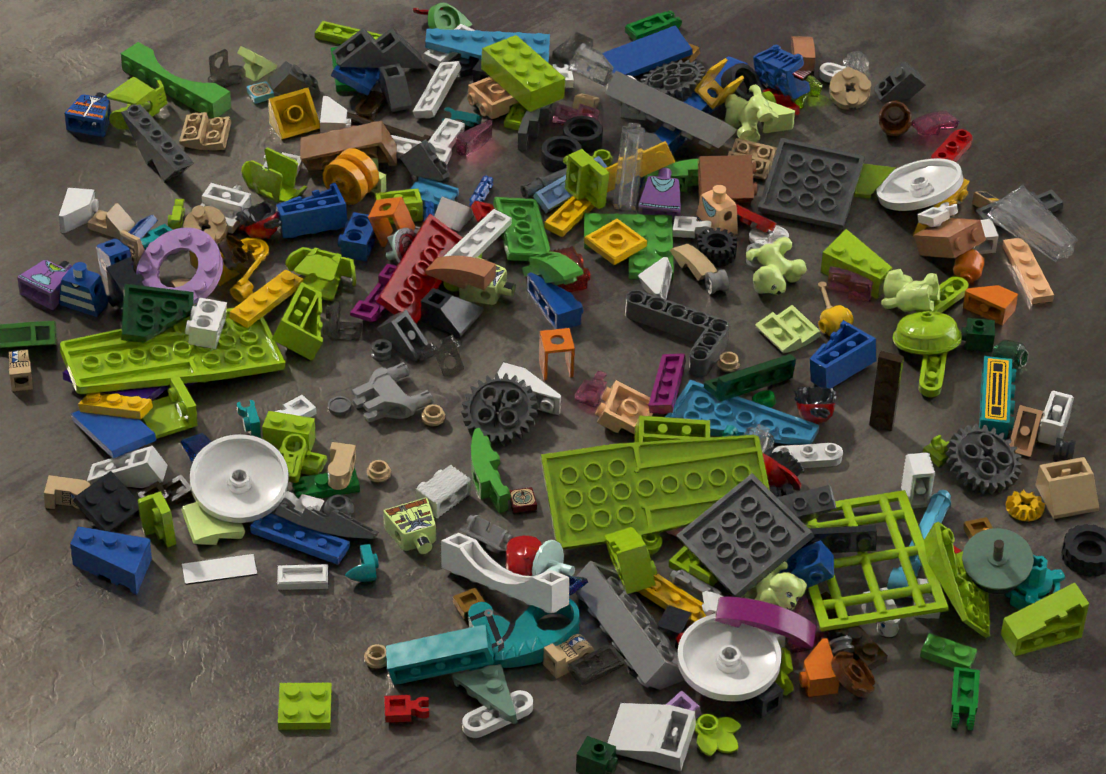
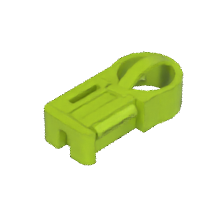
M299 434L288 435L282 442L281 454L287 464L288 482L291 483L299 481L304 458L307 453L306 441ZM295 442L294 452L288 451V445Z

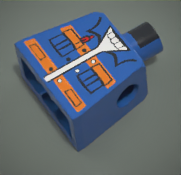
M101 92L96 93L95 96L80 95L64 113L66 130L105 137L111 114L110 100L107 99V96Z

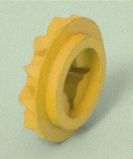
M258 238L240 240L244 243L242 248L245 252L250 249L255 260L261 254H264L265 257L262 261H265L266 256L269 255V246L265 241Z
M1023 489L1021 493L1014 491L1011 496L1007 497L1006 510L1012 517L1018 520L1034 521L1039 519L1044 513L1045 503L1042 502L1041 496H1035L1034 491L1026 493Z

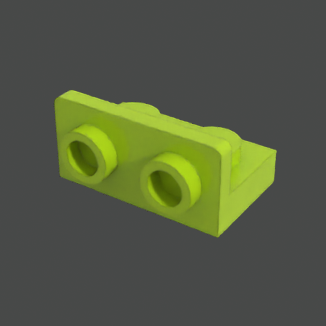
M418 188L375 193V201L402 197L413 222L423 220V202ZM391 206L383 207L384 211L388 210ZM392 217L388 218L390 224H395Z
M161 491L138 499L144 535L156 532L158 539H163L167 548L176 545L171 510Z

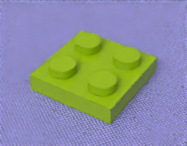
M280 683L278 730L331 729L332 683Z

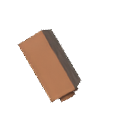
M752 155L699 157L697 161L699 200L703 193L713 190V187L716 185L725 186L726 194L735 203L752 202L754 196H757V183H753V175L756 174V162H752Z
M950 218L942 222L938 227H927L914 234L919 255L956 258L986 241L981 220Z

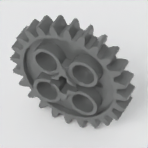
M682 60L678 63L672 61L671 64L667 65L664 63L663 67L656 66V70H650V74H645L644 78L641 79V83L675 99L680 98L684 100V96L691 97L692 92L696 93L695 88L705 76L706 70L701 63L697 64L696 61L691 63L690 60L684 63Z
M498 373L495 374V379L493 380L487 375L485 383L478 380V388L470 387L473 394H465L467 401L462 402L464 410L461 413L465 426H468V432L471 434L474 433L476 428H480L483 435L488 436L491 440L492 446H495L497 441H500L502 446H504L505 441L508 439L514 444L515 436L523 439L521 432L530 433L528 425L535 426L533 418L538 417L536 409L539 408L536 395L532 393L530 385L526 386L524 379L518 382L516 375L511 380L507 373H505L503 379L499 378ZM502 392H504L503 397H502L503 407H501V394H502ZM489 396H495L493 399L487 400ZM513 398L518 399L515 402H509ZM497 412H499V425H498V427H496V424H497V422H498ZM484 417H491L487 421H482ZM509 419H513V420H514V421L511 422V423H505V421H507V420H509Z
M977 424L973 428L966 425L964 430L960 428L957 433H954L947 445L948 450L945 453L949 457L947 463L953 465L950 471L959 473L956 479H965L963 485L972 484L973 491L979 487L982 494L988 489L991 495L996 490L1000 494L1004 489L1008 491L1015 484L1022 472L1020 470L1022 463L1018 461L1021 455L1014 454L1017 447H1010L1009 444L1012 440H1004V433L997 435L995 428L990 432L986 425L980 429Z

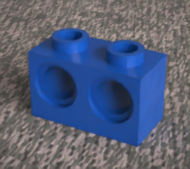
M353 212L350 221H346L344 234H340L338 239V247L341 248L342 257L367 262L377 240V236L368 219L369 215Z
M820 540L795 552L786 560L788 568L779 572H788L794 574L799 579H803L807 584V589L834 577V555Z

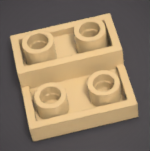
M207 112L186 115L179 140L180 145L200 150H225L231 127L230 117L209 119Z
M736 138L728 156L752 155V162H756V174L753 175V178L765 180L771 169L777 147Z

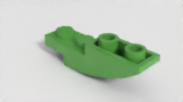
M698 159L678 161L663 167L669 168L672 171L671 178L679 180L680 192H687L688 186H699ZM659 170L645 175L644 187L649 176L658 177Z
M545 252L528 258L530 265L522 268L524 276L532 272L539 277H543L545 283L554 282V285L577 281V276L584 274L583 270L573 260L558 252Z
M476 428L471 443V474L476 492L480 500L490 497L499 513L508 511V500L511 499L508 487L502 484L498 472L500 457L496 451L492 450L488 436H484L480 428Z

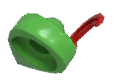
M447 3L435 4L430 10L413 8L414 13L428 15L429 29L454 30L460 24L467 27L473 25L461 12Z

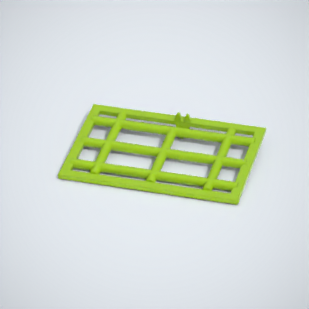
M905 490L835 501L836 509L830 512L843 510L845 519L818 523L815 518L807 522L806 526L808 528L863 526L886 522L895 549L867 553V551L857 552V555L834 559V569L861 564L870 593L842 597L835 574L833 578L826 580L832 599L822 600L818 584L807 588L821 631L949 611L941 585L928 564L924 539ZM898 501L901 510L892 511L889 502ZM880 504L882 513L855 517L852 509ZM905 519L914 546L905 547L896 520ZM918 555L928 583L918 584L909 559L910 556ZM899 558L908 587L880 591L871 563ZM932 593L935 602L926 604L922 594ZM912 596L915 606L887 610L884 601ZM874 602L877 612L848 616L845 608L847 606ZM835 609L838 618L828 619L826 610Z

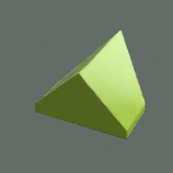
M864 164L854 197L871 198L872 193L896 167Z

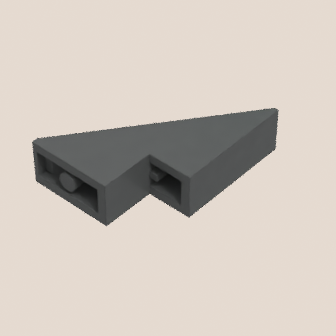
M393 27L378 39H375L362 28L332 51L336 58V63L340 67L379 68L399 63L401 68H427L420 53Z
M130 105L127 110L121 112L145 163L154 162L163 182L183 174L194 164L191 158L141 105Z
M831 485L777 497L803 523L836 509Z

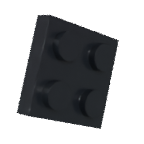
M109 471L73 499V502L99 530L108 532L114 531L139 512L138 500L112 471Z

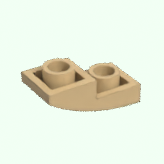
M689 244L670 250L680 267H689L698 281L705 279L706 272L717 273V269L710 260Z

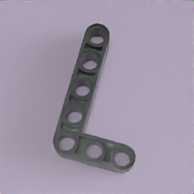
M632 290L626 294L625 316L627 318L696 342L690 350L689 373L695 377H703L710 372L728 344L729 323L726 320L640 290Z

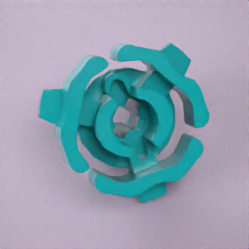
M1033 555V567L1029 576L1017 587V592L1012 590L1005 593V596L1010 598V605L1021 610L1045 598L1046 594L1050 591L1052 594L1059 591L1060 582L1065 580L1063 571L1061 569L1049 570L1046 558Z

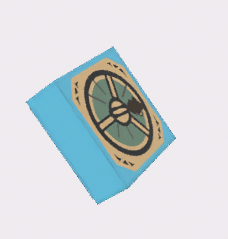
M267 81L247 86V93L254 104L268 101L269 98L274 97V92Z

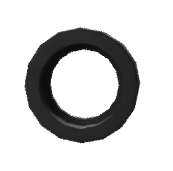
M738 63L723 72L721 87L724 89L733 82L735 75L743 76L747 94L743 93L739 87L733 94L749 102L750 98L754 96L753 92H749L750 86L758 85L761 89V82L752 67L744 63Z
M576 116L564 123L563 136L577 140L581 144V148L586 153L599 149L602 145L603 126L595 118ZM577 132H587L592 135L588 137H578L573 134Z
M554 136L547 139L541 147L542 165L552 173L567 168V165L563 163L564 157H555L551 154L556 152L571 154L582 149L581 144L567 136Z

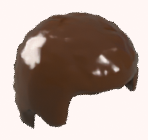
M890 101L885 104L880 110L878 117L881 130L890 136H900L907 132L912 124V113L904 103L898 101Z

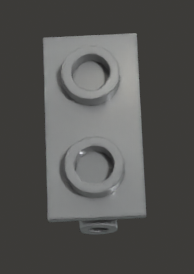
M470 515L466 521L468 524L467 529H459L466 533V536L477 540L478 543L480 541L486 543L488 550L498 554L500 551H506L505 545L513 538L509 531L494 524L490 532H488L491 522L478 515Z
M673 570L669 576L673 584L703 603L702 593L705 591L719 595L722 594L721 591L683 570Z

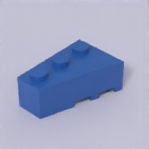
M336 183L330 184V189L320 192L318 189L312 191V195L302 199L301 196L276 205L279 219L282 221L281 226L278 228L283 239L296 238L305 234H317L327 230H339L345 227L347 221L346 203Z
M843 320L840 324V329L837 332H833L830 335V340L826 344L823 343L810 358V381L822 388H832L876 362V338Z
M78 526L70 543L73 565L96 576L101 574L111 579V583L117 586L122 584L130 588V592L137 595L152 560L149 538Z

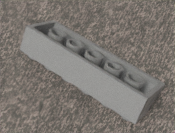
M615 71L605 92L606 95L611 97V102L619 106L624 103L628 105L627 109L638 115L641 111L646 114V119L654 123L660 120L664 122L663 127L673 132L677 128L682 131L680 135L690 140L693 137L700 139L699 144L709 149L711 145L716 148L721 147L737 130L716 117L618 71Z
M589 561L571 581L577 590L575 593L589 606L588 612L599 620L602 631L612 638V645L626 657L624 661L630 668L636 671L638 681L645 687L651 686L659 690L684 681L685 679L678 667L677 649L666 634L657 629V622L634 592L626 593L616 571Z

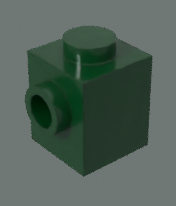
M967 318L966 327L961 328L962 341H965V350L992 352L995 339V320Z
M587 736L576 754V771L582 774L614 773L619 761L616 758V746Z

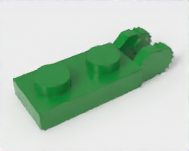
M665 11L627 24L625 26V33L635 41L673 26L679 28L683 22L679 17H675L673 11Z
M954 667L950 710L952 712L951 728H957L959 725V713L968 714L967 730L974 729L975 715L978 709L980 670Z

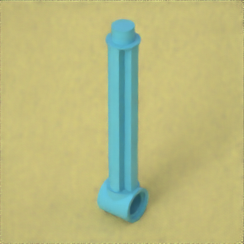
M939 490L930 498V503L919 524L923 539H925L934 523H942L947 510L951 507V495L946 490ZM911 541L909 547L914 546L913 541ZM918 555L910 556L911 565L918 579L917 574L921 568ZM901 564L899 568H893L887 583L888 590L908 587Z

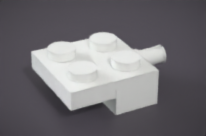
M211 183L202 195L201 206H212L219 209L226 218L228 232L234 233L240 224L239 221L235 220L236 214L252 206L251 194L243 192L240 185H235L232 189Z

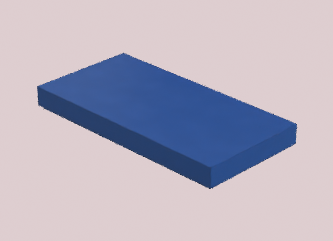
M673 26L601 53V59L612 76L615 71H618L624 75L634 77L656 69V66L661 67L664 63L669 64L672 61L690 56L693 52L678 28Z
M80 410L71 413L72 421L112 458L119 457L156 441L155 433L139 419L80 412Z

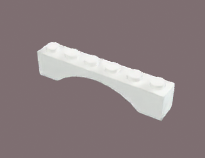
M457 533L441 540V568L449 570L455 575L466 577L472 582L483 584L491 590L502 592L508 597L524 601L527 605L541 608L547 613H555L569 605L568 576L553 570H548L535 576L519 575L495 562L483 550L478 541Z

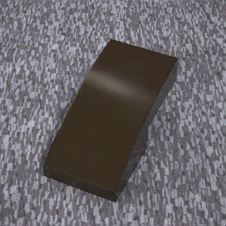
M182 474L163 486L157 481L137 493L140 498L161 491L169 507L193 496L191 487Z

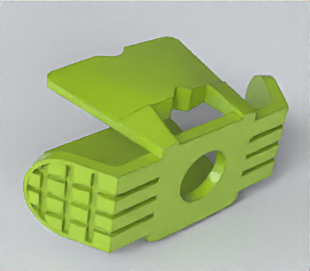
M132 77L107 94V99L127 103V107L115 110L110 114V123L118 129H129L121 112L127 110L130 105H141L152 117L158 114L160 109L168 104L161 80H157L158 88L154 90L136 77Z
M268 147L264 149L268 169L253 160L246 161L243 164L241 173L247 186L254 189L257 194L272 199L274 202H285L301 196L308 188L304 185L299 190L295 189L298 162Z
M301 247L292 252L286 259V268L297 274L305 275L303 283L322 292V299L334 300L342 276L351 278L352 287H356V272L353 259L342 257L339 253L336 254L318 248Z

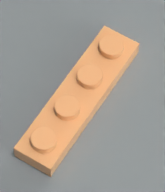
M1025 238L1003 240L1002 247L1031 304L1053 302L1054 293Z

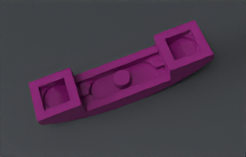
M386 264L378 275L377 285L364 301H358L351 310L350 316L374 322L386 313L387 309L377 303L376 300L397 266Z
M719 597L715 621L737 628L741 624L749 625L788 637L787 643L807 649L813 648L816 625L805 617L791 610L763 601L740 597Z

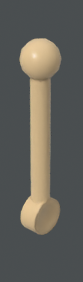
M819 282L818 289L822 291L827 306L826 309L833 307L826 292L827 283Z

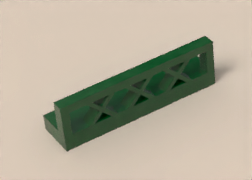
M789 354L705 381L704 388L720 402L793 378L796 358Z

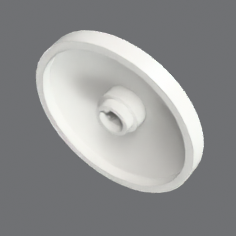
M925 159L895 169L876 191L879 202L888 209L898 211L916 210L932 206L949 198L961 187L964 178L961 167L954 161L948 159Z
M229 435L212 441L197 454L190 470V487L197 504L209 515L226 522H251L270 514L282 502L288 488V468L282 454L269 442L250 435Z
M716 614L703 617L687 628L678 645V667L685 681L702 695L721 701H742L763 693L776 680L781 665V649L777 638L772 632L741 624L739 628L715 621Z

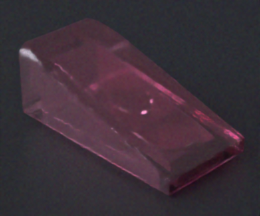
M488 120L456 136V152L464 159L469 158L492 138V120Z

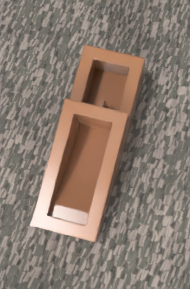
M791 36L792 54H800L804 60V65L799 70L814 71L815 47L813 38Z
M444 256L436 258L425 270V274L462 289L471 285L485 290L496 278V264L468 256Z

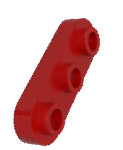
M964 129L954 131L931 155V159H948L957 162L971 147L972 134Z
M736 204L737 215L741 216L739 221L750 226L754 222L757 224L755 228L765 233H768L769 230L774 231L777 223Z

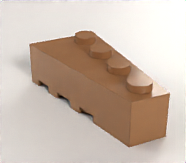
M374 121L340 130H331L301 138L300 159L308 171L324 170L330 162L348 148L358 149L370 158H378V163L388 162L389 166H397V144L382 121Z

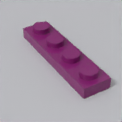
M685 353L662 354L648 404L649 413H673L686 364Z

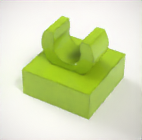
M939 434L931 440L930 444L923 448L922 453H929L932 463L941 467L949 459L945 455L948 450L947 445L949 441L945 442Z

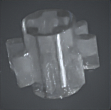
M853 51L847 55V58H844L843 66L851 67L864 74L865 70L869 68V61L866 60L867 56L862 52Z

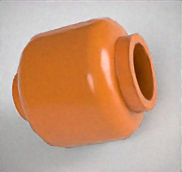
M970 249L957 256L953 267L954 275L964 278L968 283L977 281L982 275L985 263L984 258L974 249Z

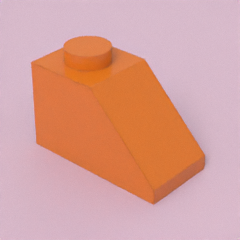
M999 285L968 288L965 291L963 308L1003 325L1015 312L1018 294Z
M823 638L803 662V670L799 672L800 686L805 687L808 697L838 693L839 680L832 670L831 661L833 654L827 638Z

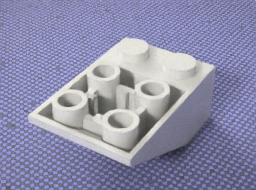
M621 703L607 743L616 746V754L681 771L696 726L695 711L672 705Z

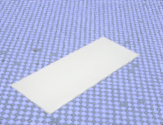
M254 554L182 564L185 584L257 574Z

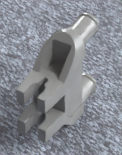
M404 362L388 369L383 367L376 369L368 383L352 390V394L356 397L352 400V403L357 409L365 408L367 412L364 413V418L368 423L383 417L395 419L408 418L414 415L416 410L433 404V398L428 390L411 397L407 396L395 383V381L408 377L410 374Z

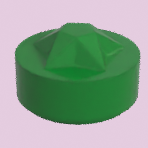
M765 390L756 393L752 397V402L771 408L776 404V398L772 391Z

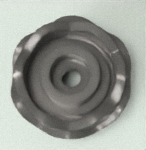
M334 495L325 502L323 511L329 516L332 510L337 509L351 517L354 512V505L348 497Z

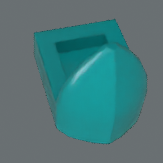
M370 544L360 545L361 565L349 570L345 577L357 582L376 581V568H379L377 553L372 554Z

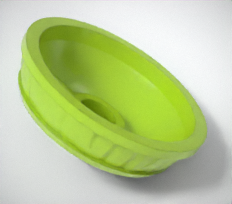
M922 311L906 315L899 321L893 333V342L898 348L915 354L927 355L948 352L959 346L962 341V334L957 327L956 321L949 315L934 311Z

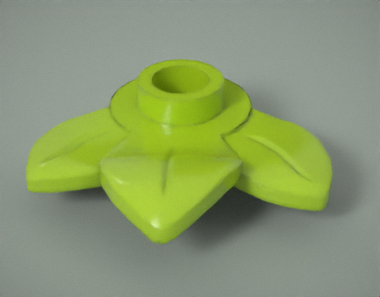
M703 714L696 720L694 729L698 735L696 744L701 752L708 756H712L716 750L722 753L736 752L738 750V742L733 733L741 728V724L729 717L717 719L714 715Z

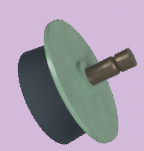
M992 528L983 530L969 539L963 550L962 561L966 573L978 588L991 594H1004L1016 589L1029 576L1033 567V553L1027 541L1017 533L1007 529Z

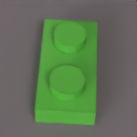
M929 633L921 649L920 657L951 668L970 669L975 660L977 649Z

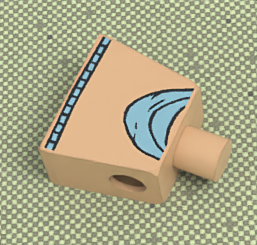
M716 185L713 187V190L703 193L700 196L696 213L697 220L711 221V228L714 231L717 228H721L720 231L726 229L728 233L732 232L733 236L737 235V206L726 194V187Z

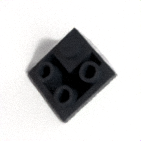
M432 288L421 300V321L458 337H461L484 311V308L435 288Z

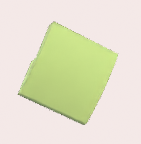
M793 305L778 315L772 312L755 324L756 328L782 353L795 351L821 336L820 330Z
M197 502L182 507V513L193 544L217 545L219 538L242 539L245 534L242 523L219 520L206 513Z

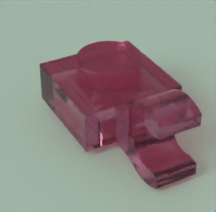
M598 370L592 381L585 379L575 393V401L596 408L606 389L607 382L604 379L607 373Z

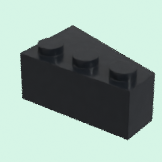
M130 257L106 267L109 291L107 299L111 307H115L119 311L121 317L124 284L144 286L142 283L144 277L142 274L137 275L132 268L134 262Z

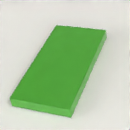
M494 198L495 210L512 218V224L501 234L508 260L529 261L528 258L551 252L539 205L535 199Z

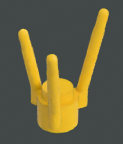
M264 254L259 256L245 275L230 289V294L236 301L243 302L253 294L254 286L248 279L265 257Z

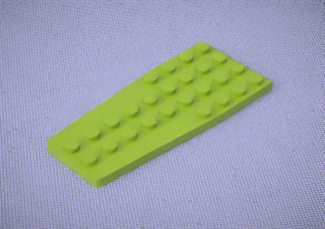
M233 308L226 309V321L216 349L188 344L189 334H185L187 321H191V316L145 343L121 340V329L66 340L60 343L61 356L78 394L171 385L170 378L180 376L184 384L205 383L285 370L286 363L276 342L272 340L273 335L264 317L260 318L249 328H246L229 318L230 311Z
M757 435L609 444L541 454L540 457L555 541L561 544L563 550L606 544L604 535L633 527L638 535L642 537L687 527L750 474H754L770 490L760 439Z

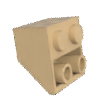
M1085 457L1039 465L1036 487L1053 519L1099 511L1094 473Z

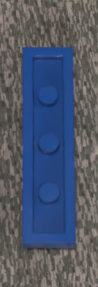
M271 513L255 520L250 526L252 534L335 564H339L350 549L349 541L298 525Z

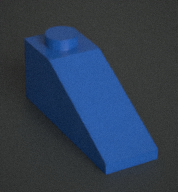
M532 272L527 274V291L554 329L571 328L581 324V316L584 312L583 306L580 301L575 299L572 293L551 282L545 283L543 278Z

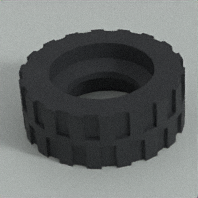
M1094 524L1077 525L1069 529L1068 533L1065 534L1061 551L1064 564L1070 570L1080 575L1091 577L1106 574V529ZM1084 544L1093 545L1099 548L1102 553L1098 556H1089L1078 551L1077 547Z

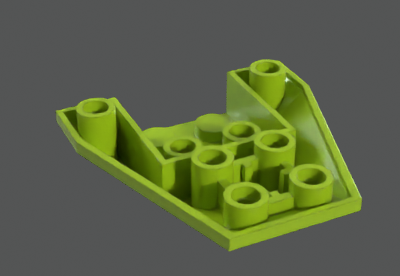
M936 522L924 539L928 564L961 620L983 637H990L989 593L978 588L966 573L962 561L963 551L957 554L954 552L953 543L955 538L951 529L945 527L940 522Z

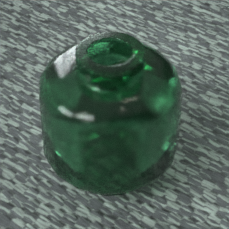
M1002 340L998 346L994 347L992 357L1012 359V369L1019 371L1022 367L1026 366L1029 353L1021 342Z

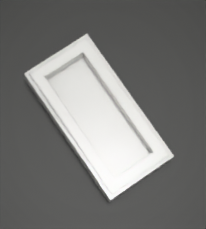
M328 564L278 566V590L328 589Z

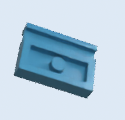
M419 177L418 182H415L410 188H418L422 202L432 201L434 203V210H437L441 197L455 201V197L459 196V188Z

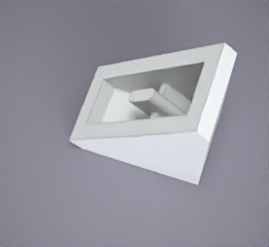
M663 257L640 273L638 277L643 289L647 293L667 300L673 270L668 257Z

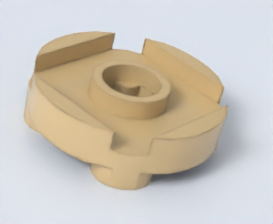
M846 67L843 71H839L832 77L829 85L830 98L835 105L842 109L860 108L869 100L871 81L862 72ZM852 86L855 91L846 92V87Z
M195 206L184 220L183 228L202 230L201 227L204 224H208L210 229H205L204 232L210 235L216 243H219L227 236L228 224L226 218L215 207Z

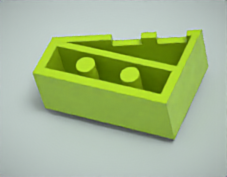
M845 229L823 251L820 272L878 299L884 293L883 283L892 267Z
M301 282L272 337V340L311 361H313L323 343V337H321L322 322L320 321L322 292Z
M639 416L635 425V442L710 438V420Z
M633 527L604 535L610 559L626 593L630 594L655 586L654 575H657L656 566L650 558L642 536L638 535Z
M1073 583L1005 617L1001 636L1014 657L1082 638L1089 602L1076 583Z

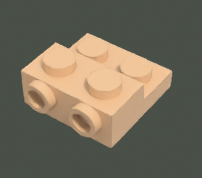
M491 77L468 85L467 100L471 106L476 105L479 108L482 116L487 115L491 119L509 113L510 105L518 103L515 98Z
M617 380L611 388L606 387L601 397L605 402L600 403L595 415L599 416L598 424L616 433L623 428L635 434V425L639 416L653 415V413H649L648 404L650 397Z

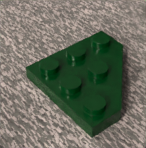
M124 284L121 340L145 343L191 316L194 292Z

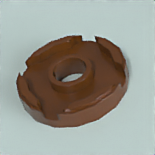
M847 651L839 652L831 661L832 670L836 678L850 693L857 697L865 698L875 690V687H873L875 679L871 670L860 659L856 661L852 658L854 656L853 653Z

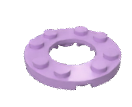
M178 228L166 232L149 244L139 260L136 274H142L144 286L194 292L193 304H198L199 298L206 299L217 286L223 270V258L221 257L219 246L210 235L195 228ZM180 250H190L195 253L198 258V268L196 274L189 282L175 288L166 287L161 283L159 269L162 262L167 260V256L174 255Z

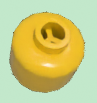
M836 305L821 312L818 326L822 333H826L830 337L833 332H837L840 329V324L843 320L853 325L854 318L848 308Z

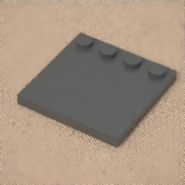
M781 138L758 206V212L843 230L864 165L865 156Z
M750 474L676 535L678 540L734 597L740 598L814 538L813 532L754 474Z

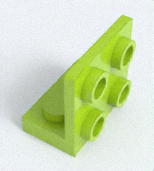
M180 376L170 378L171 388L168 389L169 396L152 401L153 408L142 418L144 424L155 433L156 439L198 426L196 404Z

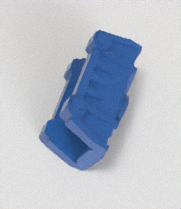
M773 45L771 48L753 56L755 72L759 76L761 84H764L766 88L771 87L780 91L784 96H791L792 99L810 92L809 82L796 79L792 75L804 65L802 55H793L782 50L781 46Z

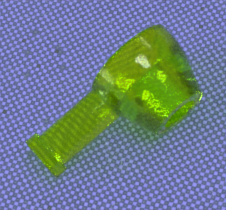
M811 75L806 80L809 82L810 92L798 97L794 102L800 109L804 108L808 97H819L823 88V84Z

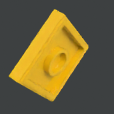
M619 219L613 220L584 237L586 245L613 265L647 247V240Z

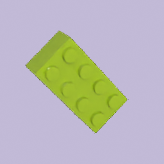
M517 35L482 48L481 69L529 112L564 99L565 77Z

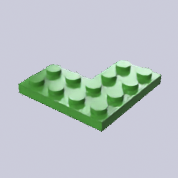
M584 213V237L613 220L619 219L647 240V247L628 257L629 279H639L638 275L663 257H668L673 270L671 280H673L674 262L673 255L670 252L673 248L672 215ZM584 243V249H592Z

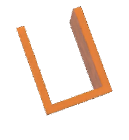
M402 197L376 200L368 216L381 247L386 246L388 242L387 237L393 231L388 218L392 217L397 230L402 228L415 230V224ZM385 206H391L388 210L384 211L383 209Z
M570 328L540 331L539 363L544 380H547L549 353L565 352L569 376L574 377L575 347ZM558 337L563 339L564 342L553 344L551 339Z

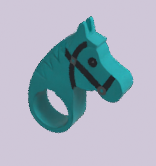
M570 598L569 605L555 613H547L543 609L531 605L515 622H508L505 618L494 615L491 605L486 602L475 603L468 611L469 628L486 624L492 641L494 664L491 665L501 664L502 668L527 666L543 662L544 647L552 643L556 647L580 632L579 609ZM549 614H561L572 621L567 627L560 630L544 631L537 627V621ZM485 666L469 669V671L481 669Z

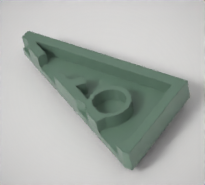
M501 664L495 666L488 665L481 669L453 674L455 686L462 685L465 687L468 695L478 699V702L488 709L492 710L495 708L498 710L500 717L512 724L518 723Z

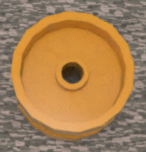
M348 148L325 167L323 181L327 189H330V184L336 183L346 205H354L360 202L367 193L377 186L379 172L375 163L368 155L358 149Z

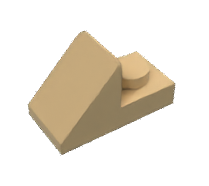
M118 203L108 212L98 210L88 221V229L120 239L119 232L121 230L129 232L136 225Z

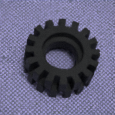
M709 228V232L704 230L703 234H699L697 249L713 265L717 264V267H721V264L727 266L728 262L732 263L733 259L736 258L737 238L736 236L733 237L732 232L728 233L726 229L720 231L721 228H717L714 231L713 228Z

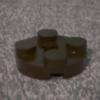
M228 235L217 243L219 250L225 257L223 260L225 266L231 271L235 269L242 277L256 261L250 250L244 251L242 248L244 243L233 235Z

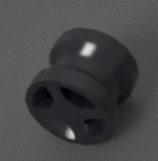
M1057 438L1052 461L1073 459L1076 441L1065 442L1062 438Z

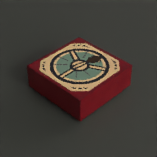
M532 487L509 490L511 495L509 501L513 513L537 510V502Z

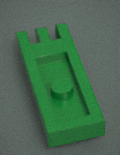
M355 468L349 485L341 490H336L329 486L328 473L300 477L297 483H291L293 492L298 499L302 494L320 499L334 495L360 492V484Z

